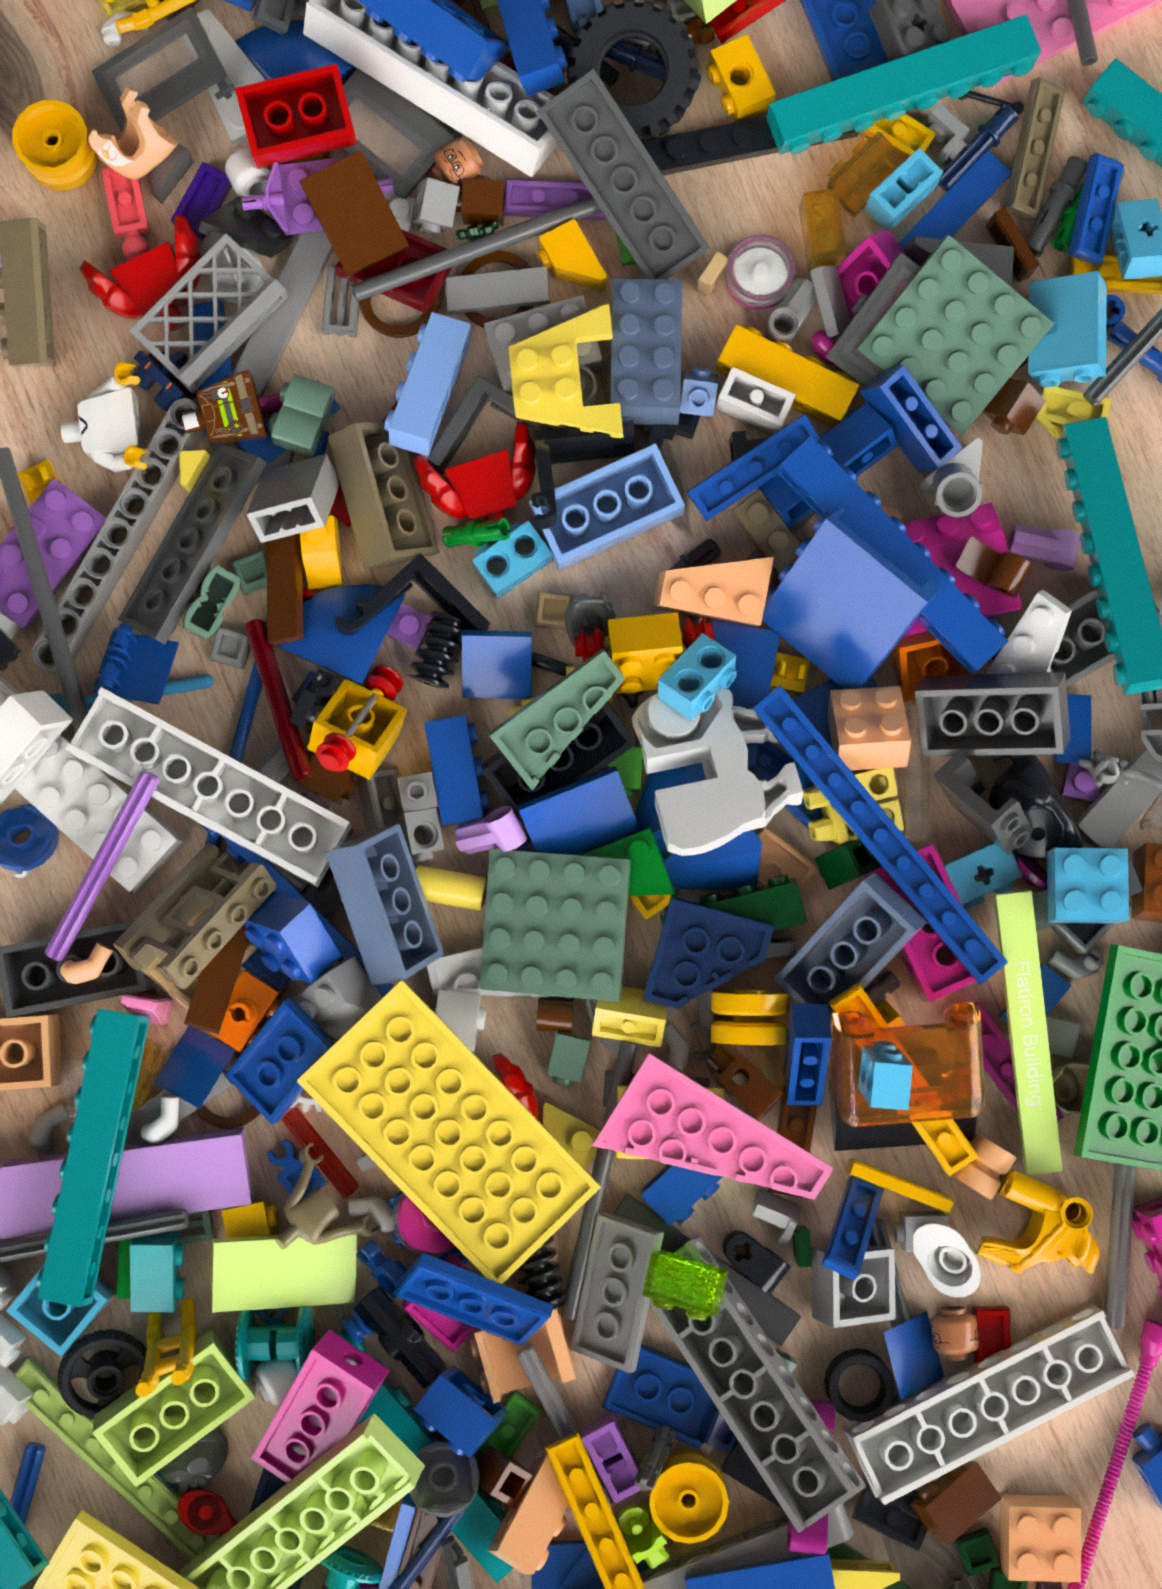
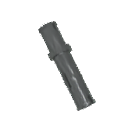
M1069 157L1058 181L1052 183L1049 189L1051 194L1025 240L1034 257L1042 255L1043 249L1068 203L1073 202L1077 195L1075 190L1086 172L1088 164L1079 157Z

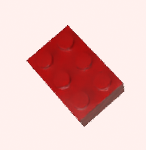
M337 64L235 88L252 157L258 169L272 166L274 162L280 164L358 145Z

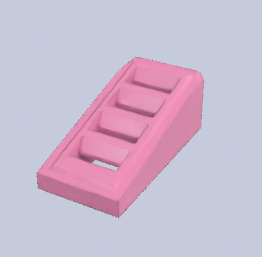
M133 993L122 996L121 1004L129 1014L151 1017L149 1022L151 1024L167 1025L173 1000L168 997L146 993Z

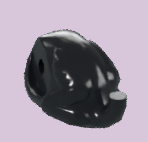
M991 755L994 762L1003 758H1010L1013 763L994 780L989 795V805L993 809L998 810L1013 797L1020 804L1033 828L1027 842L1013 851L1026 858L1047 860V852L1053 848H1083L1080 832L1040 760L1035 755Z

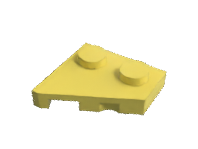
M1042 387L1040 395L1046 402L1034 420L1059 439L1065 424L1106 417L1107 419L1112 399L1104 398L1097 406H1093L1084 399V393L1060 387Z
M545 1101L543 1105V1126L587 1170L597 1151V1147L592 1146L601 1129Z

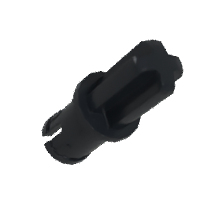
M707 539L686 556L684 554L680 555V561L668 570L708 565L721 554V550L715 541Z

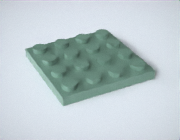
M946 234L858 344L856 349L883 371L904 365L941 418L963 435L1054 323L954 238Z
M490 849L480 989L615 1002L621 1001L631 859L517 850L503 852L500 849Z

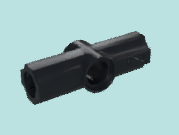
M380 1285L370 1291L356 1304L355 1308L378 1334V1340L384 1350L394 1360H400L423 1389L432 1384L447 1369L448 1366L444 1360L440 1358L438 1353L424 1339L425 1334L418 1323L408 1313H403Z

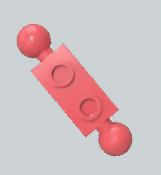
M110 167L101 170L113 231L117 239L126 237L122 244V253L129 261L149 251L147 241L140 236V234L150 232L140 179H128Z

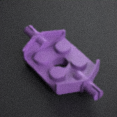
M346 157L278 165V162H274L265 192L258 195L241 196L243 211L264 208L265 212L268 211L285 235L324 231L299 180ZM392 178L377 180L383 194L394 193Z

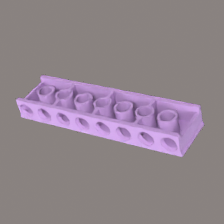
M245 1127L169 1137L162 1143L155 1145L148 1142L124 1145L109 1222L185 1209L187 1213L252 1204L255 1191L252 1189L245 1141ZM68 1152L0 1161V1239L48 1233L52 1230L55 1218L52 1214V1205L56 1195L60 1194L62 1184L60 1167L63 1160L67 1158Z

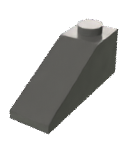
M915 236L904 245V251L907 255L923 264L942 239ZM957 241L1012 287L1013 246Z

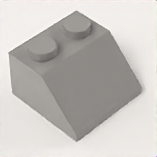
M354 956L324 974L294 997L293 1000L331 1039L338 1041L382 999V996L376 987L371 985L368 975Z
M827 1245L811 1247L812 1318L832 1328L896 1320L894 1248L868 1245L859 1276L853 1281L821 1265Z

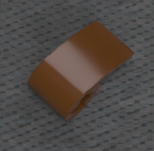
M972 536L968 539L955 565L957 570L973 580L1011 598L1017 597L1032 567V564L1025 558L1011 552H1003L1001 554Z
M539 997L536 1030L572 1033L574 998Z

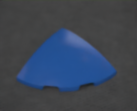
M304 20L290 21L288 31L283 35L262 26L235 41L265 80L337 64L342 84L344 85L357 70L352 64L303 34Z
M361 584L326 589L313 595L312 598L303 603L304 639L277 645L276 647L363 686L406 593L378 614L358 633L344 635L335 627V617H342L346 624H353L363 615L361 611L356 609L357 598L368 602L384 586Z

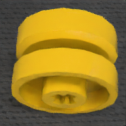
M41 100L29 105L18 116L12 129V144L20 161L40 185L54 191L73 190L84 185L93 176L99 163V157L88 141L91 130L87 127L83 117L71 105L59 100Z
M733 989V992H711V1011L720 1015H733L732 1020H718L711 1023V1043L733 1045L788 1044V1026L779 1021H766V1016H780L788 1012L787 993H768L762 989Z
M681 1449L670 1452L660 1475H658L654 1489L648 1490L652 1519L664 1535L676 1542L692 1544L705 1541L719 1531L727 1517L729 1500L722 1472L713 1459L700 1451Z

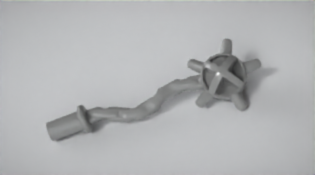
M1099 749L1093 751L1095 757L1091 761L1083 759L1078 761L1079 766L1088 769L1097 787L1102 786V784L1111 785L1116 781L1126 786L1129 783V779L1126 778L1128 777L1145 781L1153 787L1162 790V780L1140 769L1125 768L1128 765L1127 760H1119L1115 755L1101 753Z

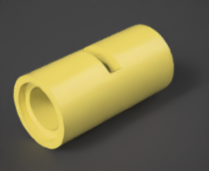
M423 865L417 866L416 873L426 902L481 911L487 877Z

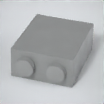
M327 454L263 472L246 513L261 543L325 527L340 485V481Z

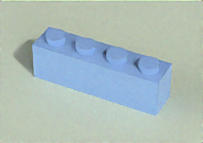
M431 312L428 323L421 324L417 336V344L420 345L417 353H410L406 366V372L409 373L406 382L400 381L396 391L395 400L398 401L395 411L389 410L386 417L384 429L389 431V445L429 457L470 344V323Z

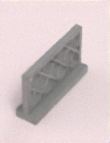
M225 233L129 332L193 394L288 298L286 288L276 278L273 279ZM226 246L237 255V268H217V255ZM242 261L250 268H242ZM212 262V268H206ZM199 274H213V292H193V280ZM217 274H237L238 292H218ZM242 274H257L265 284L257 292H242ZM188 286V292H182ZM174 299H188L189 317H169V304ZM193 299H213L214 317H194ZM218 299H238V311L232 317H218ZM242 299H249V300L243 305V300H242ZM164 310V317H157ZM150 323H164L165 341H149L141 332ZM169 323H189V341H170ZM194 323H214V335L209 341H194ZM218 323H225V324L219 329V324H218ZM156 347H165V355ZM170 347H190V360L180 370L170 361ZM194 347H202V348L195 354Z

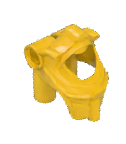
M1012 1168L1007 1174H1003L1001 1178L1002 1184L998 1189V1193L1032 1209V1214L1020 1238L1004 1240L985 1235L980 1239L976 1255L1001 1266L1008 1264L1007 1267L1018 1275L1023 1269L1039 1262L1052 1263L1061 1258H1065L1067 1264L1075 1268L1082 1265L1083 1270L1093 1274L1099 1260L1100 1249L1096 1240L1088 1232V1226L1093 1219V1210L1089 1202L1073 1193L1064 1190L1060 1191ZM1073 1203V1212L1066 1217V1208L1069 1204Z

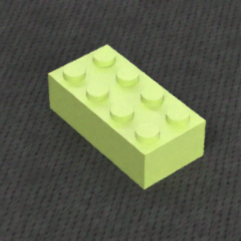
M213 1328L195 1341L194 1371L189 1380L181 1385H175L171 1381V1375L174 1371L160 1375L157 1388L148 1396L139 1397L135 1391L138 1385L136 1384L94 1415L93 1435L135 1487L256 1398L252 1378L248 1381L239 1378L235 1356Z

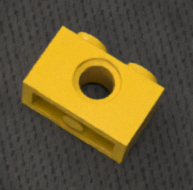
M748 34L710 50L706 72L713 86L718 85L722 94L720 100L727 115L731 114L734 121L739 122L768 111L770 103L775 101L776 92ZM740 77L747 83L737 85L731 79Z

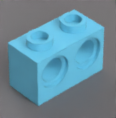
M919 148L870 193L864 210L884 230L890 231L937 187L943 171Z
M529 520L523 525L517 522L510 526L511 530L503 532L510 533L509 539L505 541L500 540L494 545L492 542L484 544L475 552L476 557L472 559L475 569L497 600L553 561L552 552ZM527 540L532 542L535 546L534 550L528 555L519 554L515 548L520 541ZM494 560L503 561L507 565L505 571L499 575L489 573L487 568L490 562Z
M702 633L658 679V699L692 721L700 711L704 713L710 708L715 696L722 688L727 689L734 682L737 675L735 671L736 655ZM690 689V690H694V691L686 692V691H683V690Z
M874 1041L873 1046L862 1045L858 1089L869 1106L873 1108L908 1110L913 1065L903 1052L896 1048V1044L892 1042Z

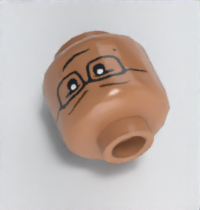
M458 138L435 152L434 159L437 165L431 169L439 181L459 186L462 189L463 179H473L475 176L481 175L480 167L484 163L471 140L466 143L463 139Z
M965 1306L941 1307L938 1309V1314L931 1318L933 1348L936 1352L945 1354L948 1361L967 1360L968 1353L977 1350L979 1347L976 1317L974 1314L967 1312Z

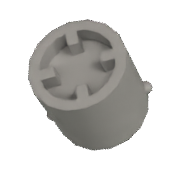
M946 464L933 476L931 484L932 493L935 498L933 503L936 506L938 505L949 516H967L975 511L981 502L983 482H978L972 470L964 464Z

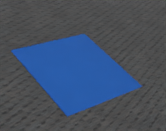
M188 1026L154 1081V1084L200 1109L235 1050L192 1026Z
M927 1311L883 1333L900 1400L944 1378L938 1352L933 1348L931 1324Z

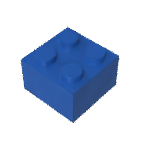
M275 891L270 894L244 923L246 928L244 933L248 940L257 946L263 954L261 960L264 965L272 972H282L293 980L300 979L313 984L342 956L310 903Z
M455 1365L437 1377L413 1409L420 1415L418 1420L424 1427L432 1432L438 1430L448 1439L446 1444L452 1451L460 1456L466 1454L469 1458L486 1443L509 1412L499 1402L493 1403L492 1396L485 1394L479 1385Z

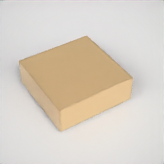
M717 251L698 280L697 291L706 297L711 294L726 270L728 260L720 252Z
M539 591L535 627L566 630L564 617L566 609L572 604L573 595Z

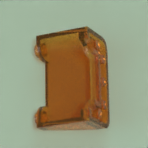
M957 1002L948 1006L944 1011V1023L873 1029L869 1017L861 1012L832 1013L831 1082L841 1119L852 1126H872L971 1118L980 1115L985 1107L981 1015L977 1002ZM874 1041L892 1042L896 1044V1048H899L911 1062L913 1070L908 1110L873 1108L869 1106L858 1089L862 1045L873 1046Z

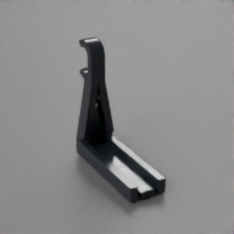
M633 421L622 422L623 438L610 437V434L597 431L593 433L580 431V428L577 427L534 431L540 492L531 495L532 506L536 508L541 506L549 508L547 514H537L533 518L534 528L548 529L553 527L558 520L551 464L624 457L634 454Z
M421 553L368 602L357 598L356 609L361 611L363 615L353 624H346L342 617H335L334 621L335 627L340 633L344 635L358 633L378 614L413 587L411 583L413 581L447 615L463 621L465 624H463L462 628L465 630L487 631L490 622Z

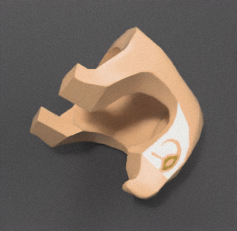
M126 86L120 96L125 113V123L119 139L116 140V137L111 134H98L96 129H92L88 141L104 164L128 179L138 180L164 161L177 147L178 142L169 131L148 117L150 111L148 105L139 100L135 102L134 100L138 92Z

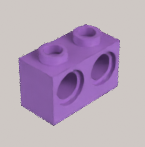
M609 1412L581 1427V1439L614 1504L640 1491V1487L634 1483L640 1463L614 1413Z

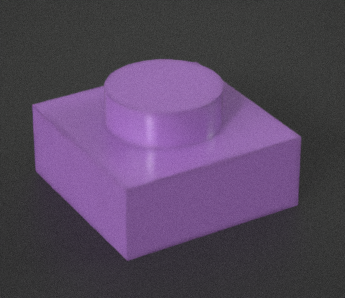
M401 604L387 632V636L416 650L420 649L422 645L420 639L422 636H426L428 632L425 628L426 624L432 623L433 618Z
M1067 763L1060 796L1092 804L1098 798L1100 787L1095 785L1087 768L1081 767L1078 764Z

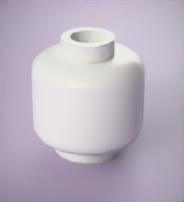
M242 147L235 150L227 159L225 165L226 175L234 191L240 197L258 195L265 192L272 166L258 169L252 157L250 147Z
M265 1360L257 1366L256 1376L252 1378V1381L265 1404L268 1402L274 1406L282 1404L298 1376L296 1360Z

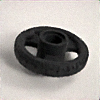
M99 1330L82 1336L81 1339L79 1338L67 1350L59 1365L58 1387L63 1400L74 1412L93 1419L94 1415L120 1397L119 1393L124 1386V1370L127 1367L139 1365V1380L141 1379V1374L144 1372L147 1348L135 1336L121 1330ZM101 1345L121 1347L119 1353L111 1350L99 1351L89 1361L82 1356L86 1351ZM103 1371H110L114 1373L112 1376L108 1378H101L97 1376L99 1373ZM80 1377L86 1378L89 1392L94 1397L100 1399L99 1402L96 1404L81 1398L73 1389L71 1380Z

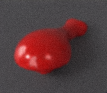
M193 1489L184 1493L178 1501L177 1511L179 1518L194 1533L200 1535L226 1533L239 1523L232 1517L225 1501L215 1492L205 1489Z

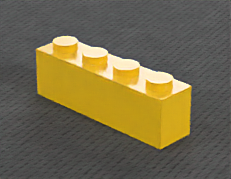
M736 324L718 359L716 371L728 376L732 367L792 392L796 395L791 408L831 428H834L842 421L859 387V384L854 382L853 377L842 371L832 372L824 368L820 360L812 356H805L804 358L792 352L793 349L788 344L781 341L772 342L762 337V333L751 326L746 325L743 328Z

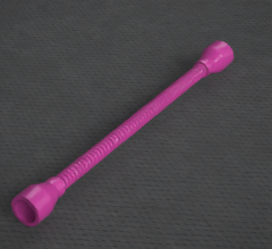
M1146 1319L1140 1336L1141 1355L1139 1361H1141V1366L1138 1367L1140 1370L1137 1371V1379L1134 1380L1136 1383H1133V1392L1130 1393V1400L1127 1402L1129 1405L1126 1406V1414L1123 1415L1125 1418H1122V1427L1119 1428L1120 1431H1118V1436L1116 1437L1118 1440L1115 1441V1449L1112 1450V1457L1109 1459L1111 1462L1108 1463V1471L1105 1472L1106 1475L1103 1480L1104 1484L1101 1485V1493L1098 1494L1099 1497L1096 1502L1097 1506L1094 1507V1515H1092L1091 1523L1089 1524L1090 1528L1087 1529V1537H1085L1083 1542V1550H1081V1582H1071L1068 1584L1067 1589H1085L1084 1585H1086L1088 1580V1572L1091 1570L1089 1567H1092L1091 1563H1093L1094 1554H1096L1098 1548L1096 1545L1099 1544V1536L1102 1535L1101 1532L1104 1527L1103 1523L1106 1522V1514L1109 1513V1505H1111L1110 1501L1113 1500V1492H1115L1116 1483H1118L1117 1479L1120 1478V1470H1122L1123 1461H1125L1124 1457H1126L1127 1448H1129L1131 1443L1129 1439H1132L1131 1435H1133L1135 1430V1422L1138 1420L1136 1417H1139L1138 1413H1140L1142 1408L1140 1404H1143L1142 1400L1145 1398L1143 1395H1146V1387L1149 1385L1147 1382H1150V1373H1153L1151 1369L1157 1366L1159 1357L1162 1355V1324L1153 1320Z

